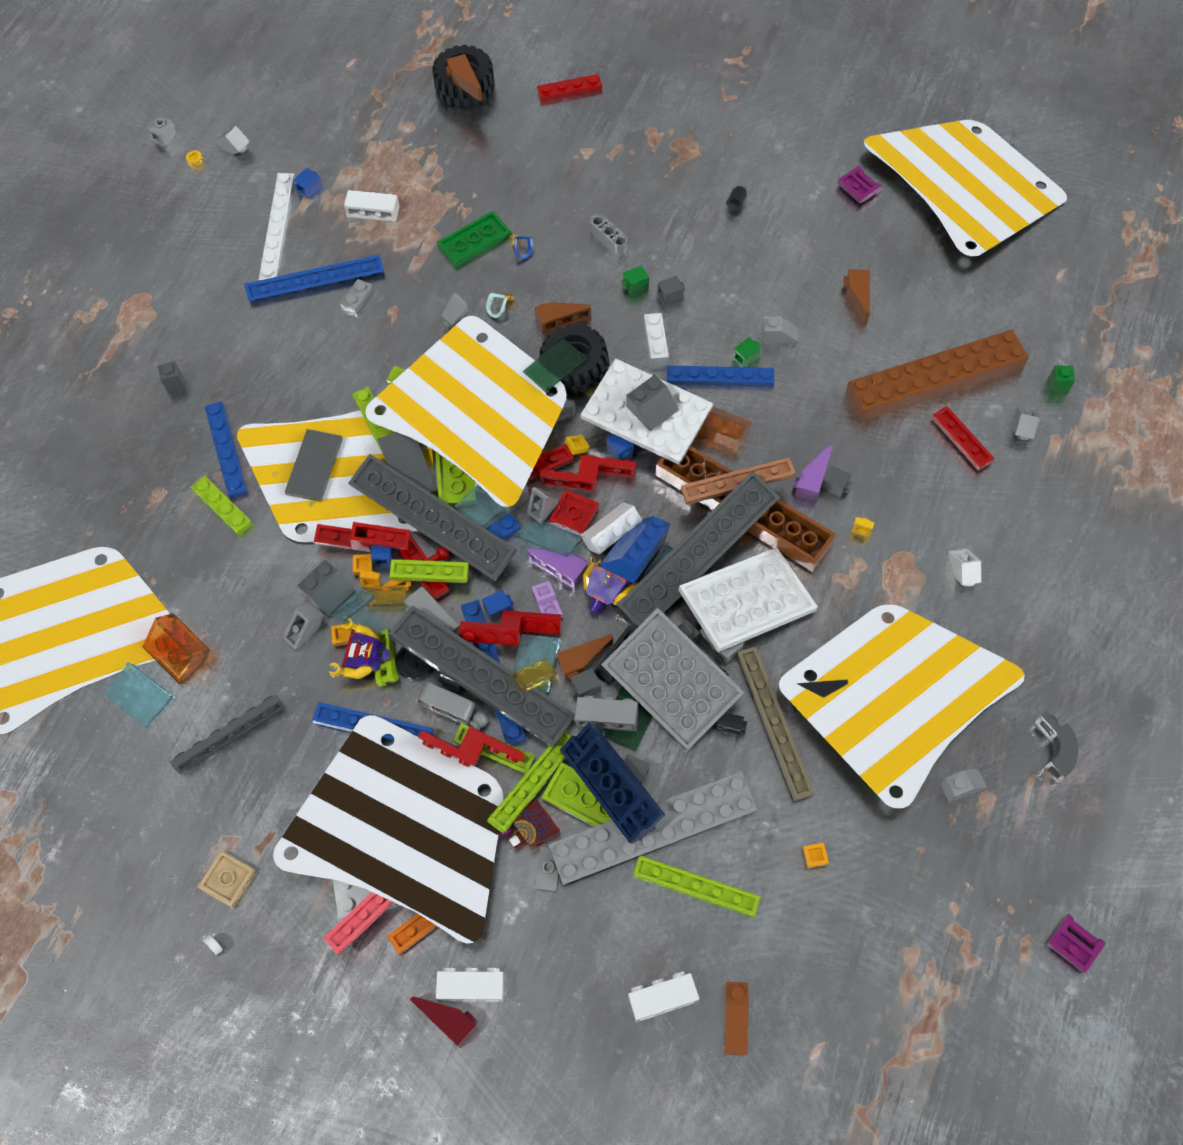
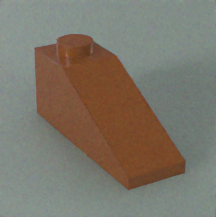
M463 54L446 59L448 67H445L447 76L451 77L453 83L478 101H482L481 87L466 55Z
M849 269L847 276H844L843 287H846V295L862 322L867 324L870 315V270Z
M550 302L534 308L535 318L542 334L591 318L590 304Z
M610 634L556 653L557 662L564 680H571V677L588 670L613 645V635Z
M726 982L724 985L725 1055H747L748 982Z

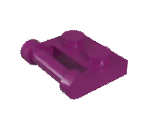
M857 166L838 180V184L860 204L874 194L880 193L883 186L875 183L867 176L860 166Z
M1067 914L1046 945L1082 973H1086L1106 942L1101 938L1097 939L1076 923L1071 915ZM1069 927L1093 946L1092 949L1066 931Z

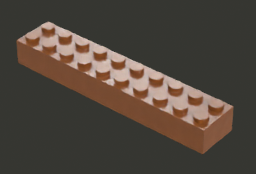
M1013 329L851 380L848 382L845 394L859 421L862 422L1023 370L1029 356Z
M692 446L689 447L680 464H676L664 457L656 464V476L681 490V485L733 472ZM727 495L700 501V503L713 510ZM779 499L747 530V532L771 547H777L782 554L812 572L829 551L836 537L834 532Z

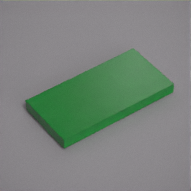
M491 211L439 240L437 246L456 268L506 240L512 235V232L497 214Z

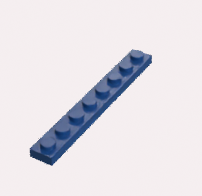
M379 254L245 283L244 285L248 301L381 273L384 272Z
M479 599L460 605L465 621L487 623ZM473 643L474 647L500 663L494 644ZM495 709L505 742L513 746L527 742L523 728Z

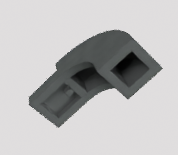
M1046 711L1036 720V723L1054 745V757L1045 768L1060 783L1071 773L1076 765L1078 742L1074 731L1068 723L1061 727L1057 718Z

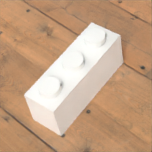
M348 190L344 203L347 217L396 222L400 207L397 195Z
M662 313L644 314V333L650 371L667 369L669 355Z
M623 502L580 536L590 551L601 554L642 522V519L634 505Z
M443 968V971H437L436 1000L438 1002H504L505 975L503 972H500L499 968H487L486 972H478L477 968H465V972H456V968Z
M679 972L672 975L673 979L665 981L662 978L651 982L652 986L644 988L643 985L632 988L631 993H628V999L635 1022L637 1023L699 1002V996L691 973Z

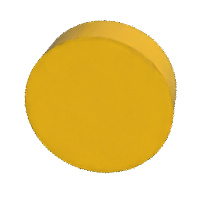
M193 150L187 153L186 161L189 166L197 167L203 163L204 159L201 152Z

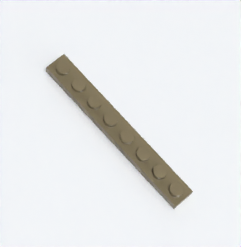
M756 646L737 652L740 665L793 800L797 801L814 795V790Z

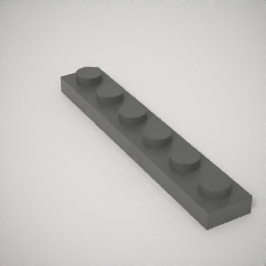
M277 694L265 698L263 703L248 709L241 717L232 719L222 729L213 731L208 738L194 743L189 750L178 753L170 761L172 767L179 774L285 706Z

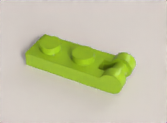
M389 629L376 633L380 637V641L385 644V649H388L390 652L389 659L387 661L382 660L380 669L375 671V679L379 687L387 685V682L393 683L399 679L395 665L393 640L388 637L391 631Z

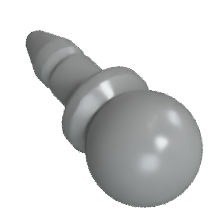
M477 712L473 716V721H469L470 727L480 730V728L488 724L489 717L485 712Z

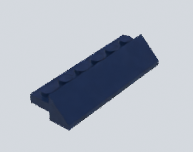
M588 722L577 736L570 737L560 749V752L627 841L633 844L657 829L655 825L665 816V813L594 722Z

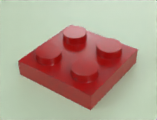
M565 490L549 519V523L581 535L588 529L599 508V503Z

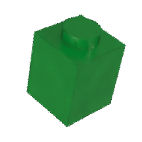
M640 265L623 272L621 283L624 290L633 295L649 288V276L643 266Z
M748 337L733 349L732 359L741 367H748L760 358L762 347H760L757 341Z
M1054 366L1048 377L1050 393H1069L1075 382L1073 366Z

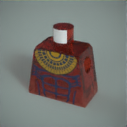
M536 799L513 822L517 833L510 837L508 841L514 849L525 843L530 850H534L559 837L561 833L560 829Z

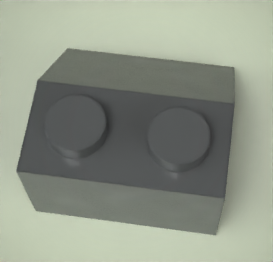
M653 375L626 395V407L649 431H652L679 410L668 387L656 375Z
M327 560L321 562L297 585L301 594L328 618L356 592L344 576Z

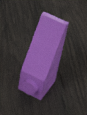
M829 445L802 470L800 478L796 477L793 488H796L795 496L817 501L833 446Z
M531 548L527 551L530 561L574 589L583 579V574L588 567L584 558L576 557L570 553Z

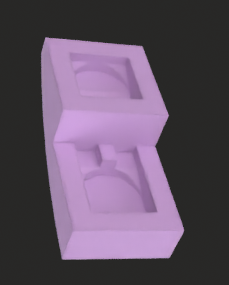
M550 581L532 586L531 588L540 613L561 614L562 619L563 613L556 600V595Z

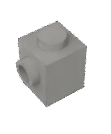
M160 116L147 129L152 141L164 147L177 134L173 122Z

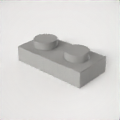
M357 279L341 302V308L357 314L373 291V285Z

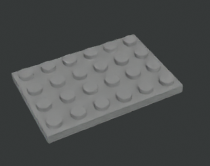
M659 608L601 664L687 750L745 693Z

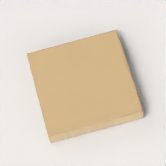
M221 850L197 888L234 908L257 870Z

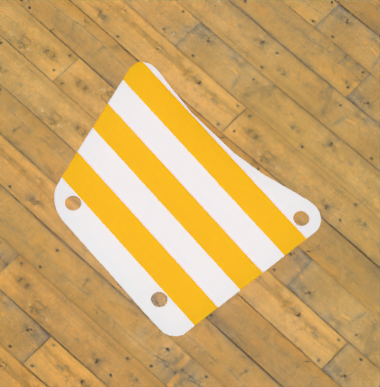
M974 120L954 121L869 136L864 140V145L870 152L895 170L928 203L942 222L960 252L968 256L981 255L1067 200L1066 193L991 128ZM977 126L982 129V133L975 134L971 131V128ZM1042 181L1047 187L1039 189L1036 187V182ZM973 241L977 247L971 250L965 246V243Z
M467 316L367 405L366 417L376 425L411 437L432 448L467 473L496 503L501 506L510 507L519 500L566 401V390L563 383L556 376L549 373L547 369L482 319L476 316ZM480 333L488 335L487 341L483 343L478 342L476 337ZM548 387H556L558 390L557 394L553 397L547 396L545 391ZM378 405L386 407V412L383 415L375 414L374 410Z
M378 405L382 414H384L386 412V407L384 405ZM360 410L344 415L301 422L248 424L237 431V439L279 527L288 538L297 542H314L317 524L352 529L353 522L406 529L411 532L418 531L407 523H400L397 516L348 484L369 454L387 464L382 450H380ZM307 429L341 435L343 438L321 502L285 494L287 483ZM418 442L435 482L432 448ZM300 523H304L308 527L307 532L304 534H298L295 531V527Z
M108 547L92 548L0 578V588L4 590V595L0 598V713L7 712L10 715V719L6 724H0V734L13 731L54 702L84 686L132 667L177 656L188 649L190 645L189 636L117 550ZM100 554L107 556V562L103 565L95 563V558Z
M881 605L869 611L781 677L779 688L784 696L886 805L892 808H905L913 802L932 766L948 744L983 710L1019 687L1023 683L1025 675L1023 670L1014 663L903 607ZM885 612L891 613L894 616V621L892 623H885L881 618L882 614ZM807 670L816 672L817 679L813 682L848 679L846 686L824 698L795 683L809 682L804 678V672ZM893 785L901 787L903 790L902 797L893 798L889 793L890 787Z

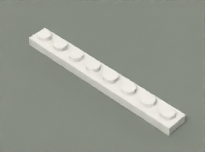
M294 173L277 174L259 280L279 276L294 189Z

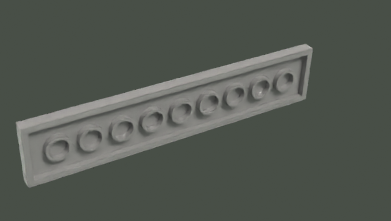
M742 771L657 803L665 813V816L655 825L657 829L633 844L627 841L612 820L548 844L562 885L757 811Z

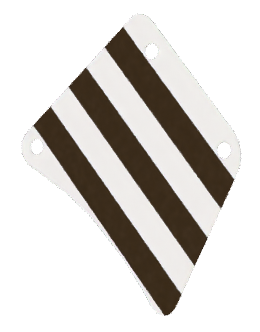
M371 715L363 717L359 720L275 846L273 858L276 865L287 872L337 880L367 889L418 913L461 942L467 944L478 941L484 928L499 830L489 824L487 819L503 801V792L499 783L490 774L473 765L466 767L458 762L459 758L453 755L451 758L440 753L441 749L435 746L433 749L422 744L423 740L380 717ZM383 735H393L394 743L391 746L382 745L381 738ZM482 784H488L491 787V793L487 797H482L478 794V787ZM290 846L296 847L298 850V855L293 860H287L284 857L285 849Z

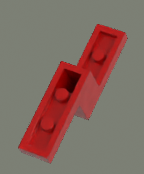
M581 455L578 474L556 472L552 469L541 470L540 482L541 485L595 492L599 473L635 478L636 462L616 460L611 457L600 458L594 455Z
M353 522L352 529L317 524L314 544L371 552L372 545L408 551L411 531Z
M503 610L500 624L461 621L459 625L460 637L467 642L519 646L521 632L560 635L561 614Z
M470 726L460 747L427 731H421L418 737L423 740L422 744L431 749L435 746L441 749L440 753L449 758L453 755L459 758L458 762L466 767L477 764L486 744L489 745L488 750L499 754L501 751L507 754L506 759L517 763L518 760L524 761L527 755Z

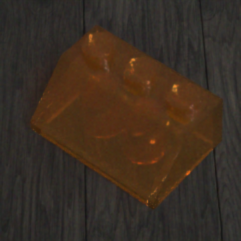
M712 407L696 436L738 452L752 421Z
M174 613L154 619L142 646L179 685L184 683L204 665L210 649Z

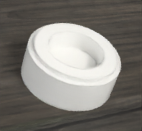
M207 935L203 939V942L216 956L223 951V948L211 935Z

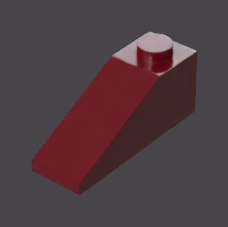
M414 996L410 999L459 1048L478 1028L474 1024L477 1019L469 1011L463 1013L460 1009Z

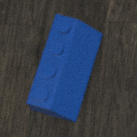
M655 516L642 519V522L618 540L599 567L635 583L666 541L670 523Z

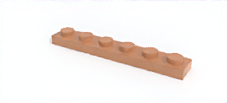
M790 457L684 484L681 485V491L685 503L688 505L729 494L752 471L766 484L795 477L796 473Z

